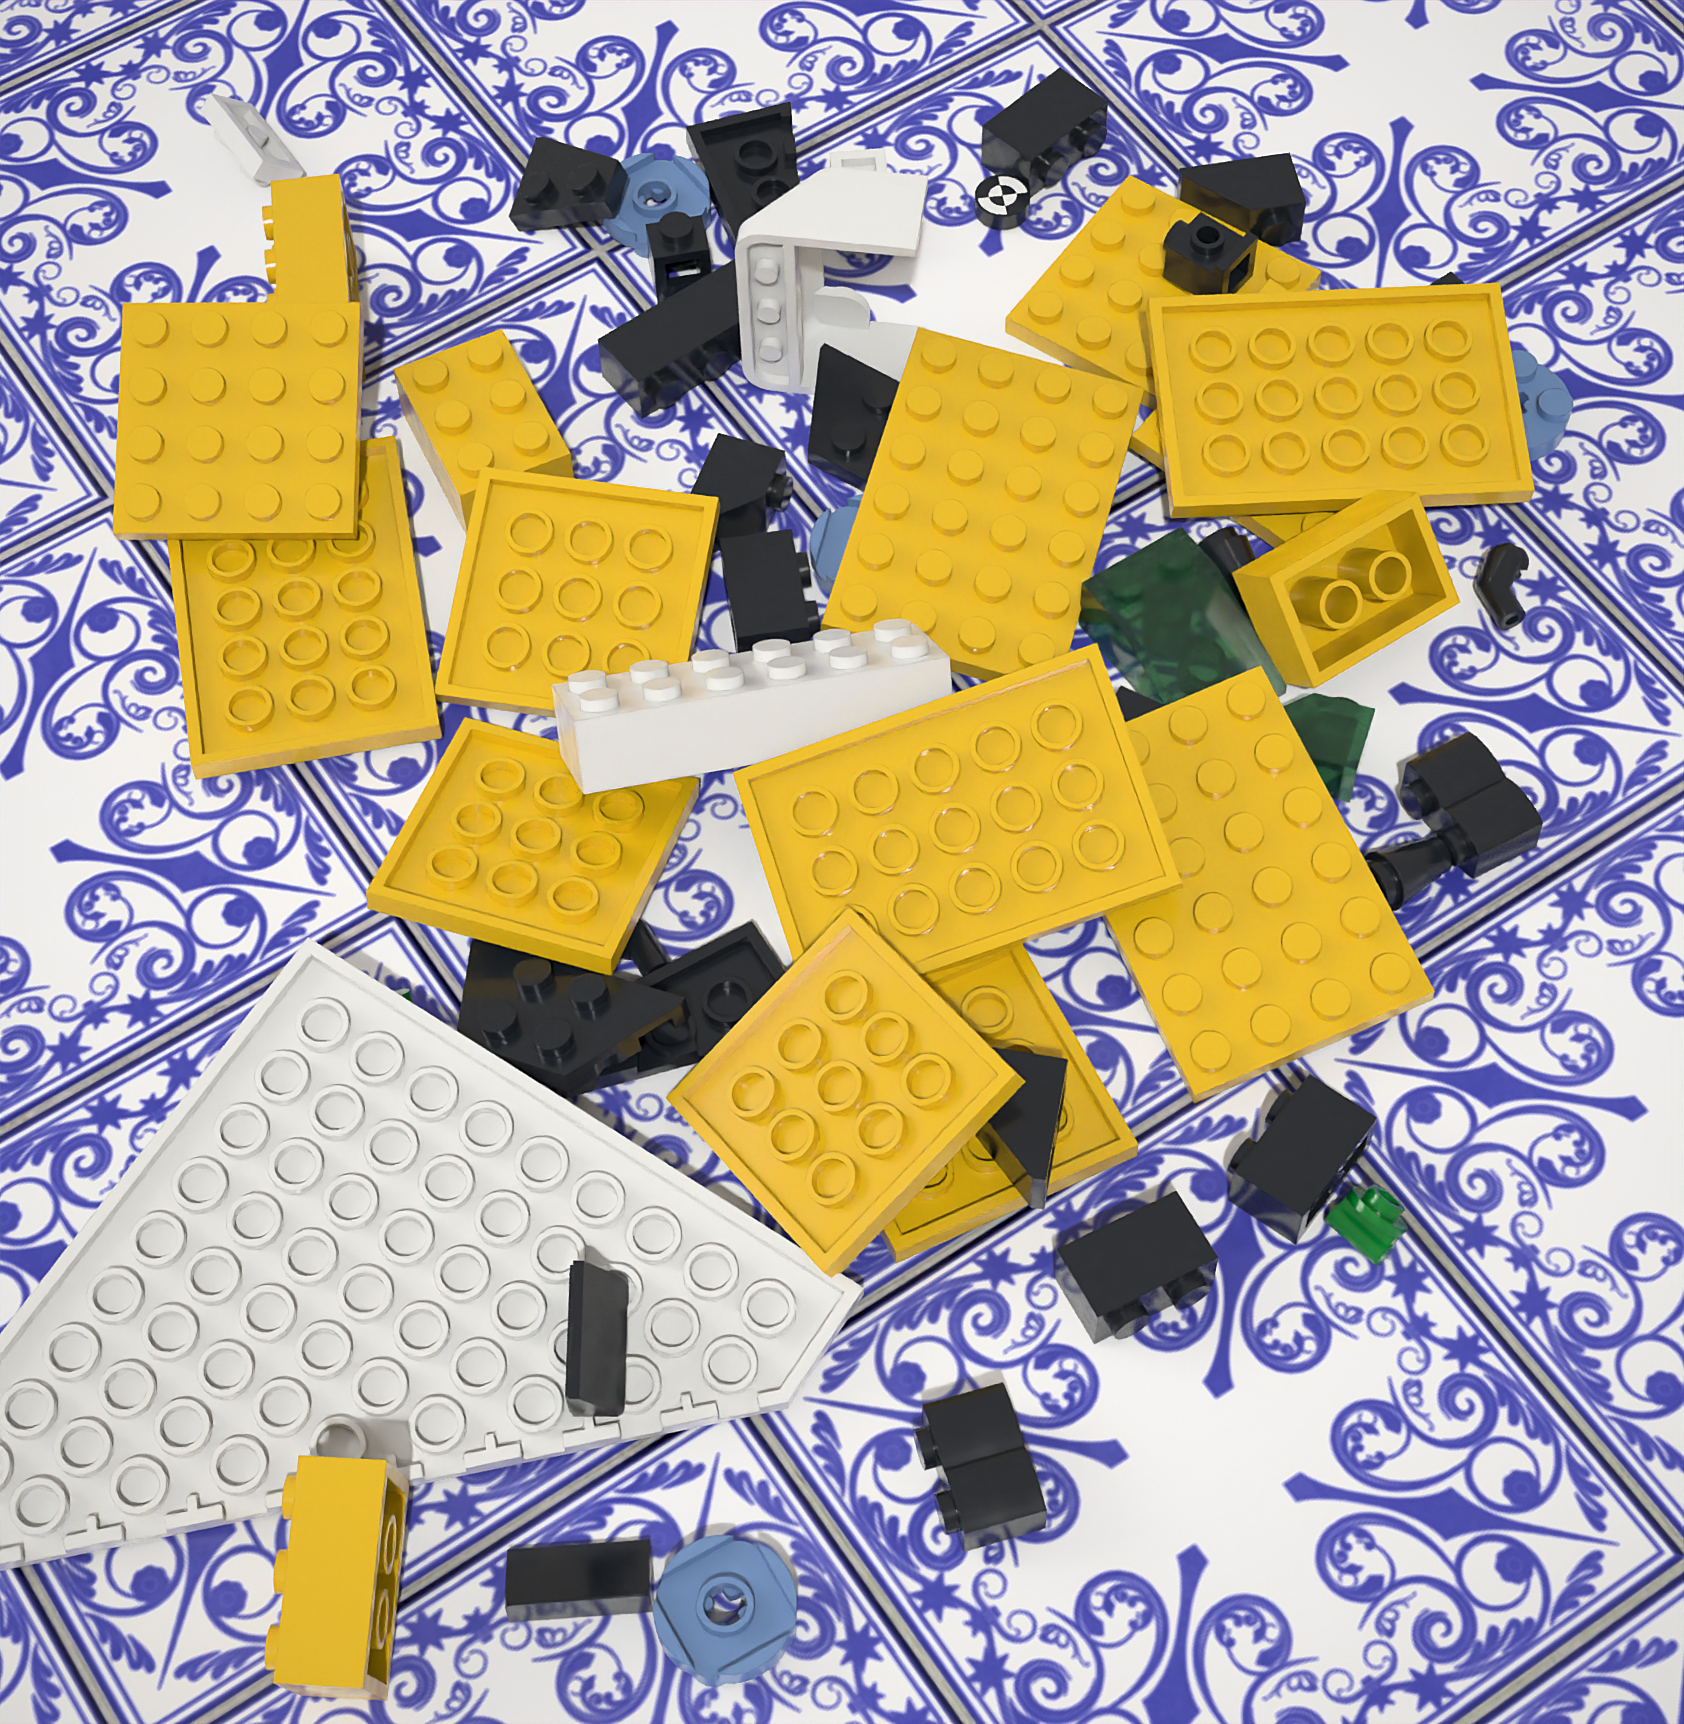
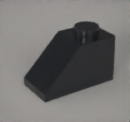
M1290 152L1179 169L1177 199L1245 233L1251 232L1258 236L1259 240L1270 246H1278L1301 240L1306 200Z
M721 433L717 434L690 493L719 498L721 508L712 553L720 551L719 539L767 532L776 510L782 512L786 510L793 490V478L786 476L785 450Z
M992 1047L1026 1082L987 1121L975 1136L1031 1208L1044 1210L1066 1093L1068 1059Z

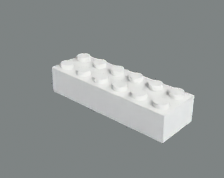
M888 619L875 623L873 625L874 630L854 634L845 629H829L815 633L812 641L790 644L789 641L783 639H770L755 643L752 646L753 651L729 655V652L726 650L712 649L697 652L691 656L692 661L668 665L663 660L640 661L632 664L629 672L606 675L605 672L599 670L576 672L568 676V682L551 685L561 757L583 794L754 765L953 694L950 657L915 623L911 624L910 621L905 619Z

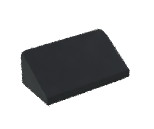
M573 1260V1265H570L565 1398L569 1412H572L573 1417H618L625 1410L628 1285L622 1277L586 1261Z
M650 1539L508 1549L505 1610L509 1622L653 1612Z

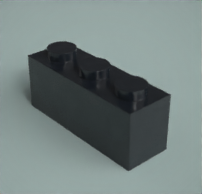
M735 259L598 338L602 377L641 419L660 408L671 406L683 394L707 380L718 378L730 366L742 360Z

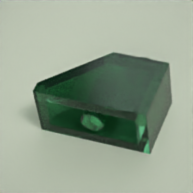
M1312 693L1283 706L1330 796L1333 799L1350 803L1368 745L1375 708L1359 705L1356 701L1346 697H1329L1318 693Z

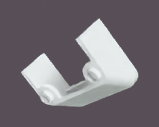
M844 167L824 168L742 223L735 246L742 368L749 382L765 390L814 395L819 352L824 343L900 382L918 327L927 329V326L870 321V306L862 295L848 287L824 286L823 249L916 258L928 188V176Z

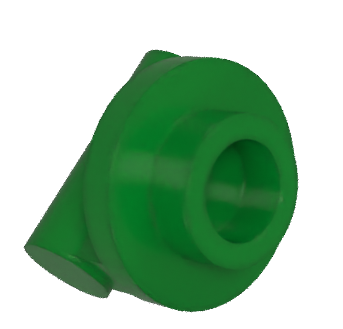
M1372 1184L1368 1190L1353 1186L1344 1200L1337 1204L1325 1219V1222L1376 1267L1388 1258L1394 1249L1395 1243L1408 1229L1406 1223L1400 1217L1405 1211L1404 1206L1393 1195L1375 1184Z

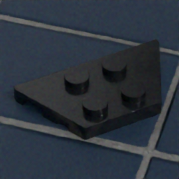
M824 343L819 352L808 443V463L864 492L900 382Z
M474 938L470 946L457 1031L538 1083L572 1093L597 1078L599 1073L607 1066L621 1063L642 1050L638 1038L667 1020L676 1029L684 1024L691 1015L685 997L612 975H605Z

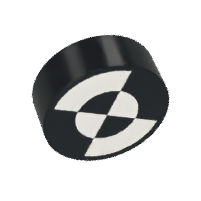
M1005 174L990 176L980 182L975 190V215L982 224L992 229L1008 230L1018 227L1025 222L1030 213V190L1021 179L1015 176Z

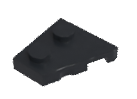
M538 137L535 139L508 217L519 232L615 217L628 174L618 159L546 137Z

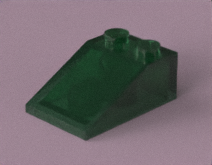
M1182 527L1175 529L1082 582L1081 612L1078 625L1094 643L1098 644L1101 652L1137 693L1163 705H1168L1260 665L1277 696L1280 697L1286 693L1287 685L1219 568Z

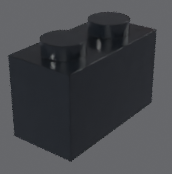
M1059 67L982 125L981 165L995 175L1005 174L1021 179L1028 186L1031 197H1033L1046 186L1056 184L1065 172L1082 158L1092 156L1101 148L1107 136L1108 101Z
M791 529L719 539L722 576L736 653L753 651L752 646L755 643L770 639H783L789 641L790 644L810 641V638L815 633L821 631L816 600L805 601L803 588L811 587L808 555L806 551H795Z
M1309 1074L1295 1093L1285 1089L1278 1096L1265 1118V1123L1269 1127L1256 1142L1248 1137L1235 1152L1227 1168V1171L1233 1174L1228 1201L1296 1245L1368 1150L1377 1117Z
M1174 1191L1056 1250L1054 1278L1092 1342L1096 1344L1114 1335L1115 1339L1121 1340L1136 1334L1150 1322L1152 1315L1174 1305L1175 1309L1181 1310L1199 1302L1211 1290L1210 1286L1214 1282L1219 1257L1178 1192Z

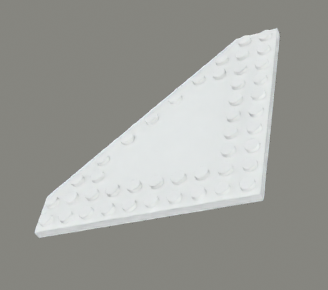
M308 937L0 1333V1571L282 1513L284 1482L287 1475H296L298 1455L387 1460L410 1482V1487L788 1409L864 1296V1288L840 1272L832 1278L829 1277L794 1243ZM573 1260L586 1261L622 1277L628 1285L625 1410L618 1417H573L572 1412H569L567 1406L565 1381L570 1265H573Z

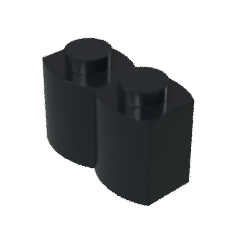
M1467 732L1406 763L1400 788L1402 803L1412 818L1415 820L1422 819L1429 828L1437 833L1436 837L1440 838L1447 845L1452 856L1453 867L1459 866L1464 873L1475 879L1537 847L1543 825L1539 813L1521 788L1505 776L1492 752L1473 733Z
M997 1383L923 1404V1427L913 1429V1437L923 1470L936 1468L944 1490L933 1494L937 1515L944 1534L957 1533L962 1549L966 1552L1045 1529L1047 1515L1045 1501L1004 1383Z

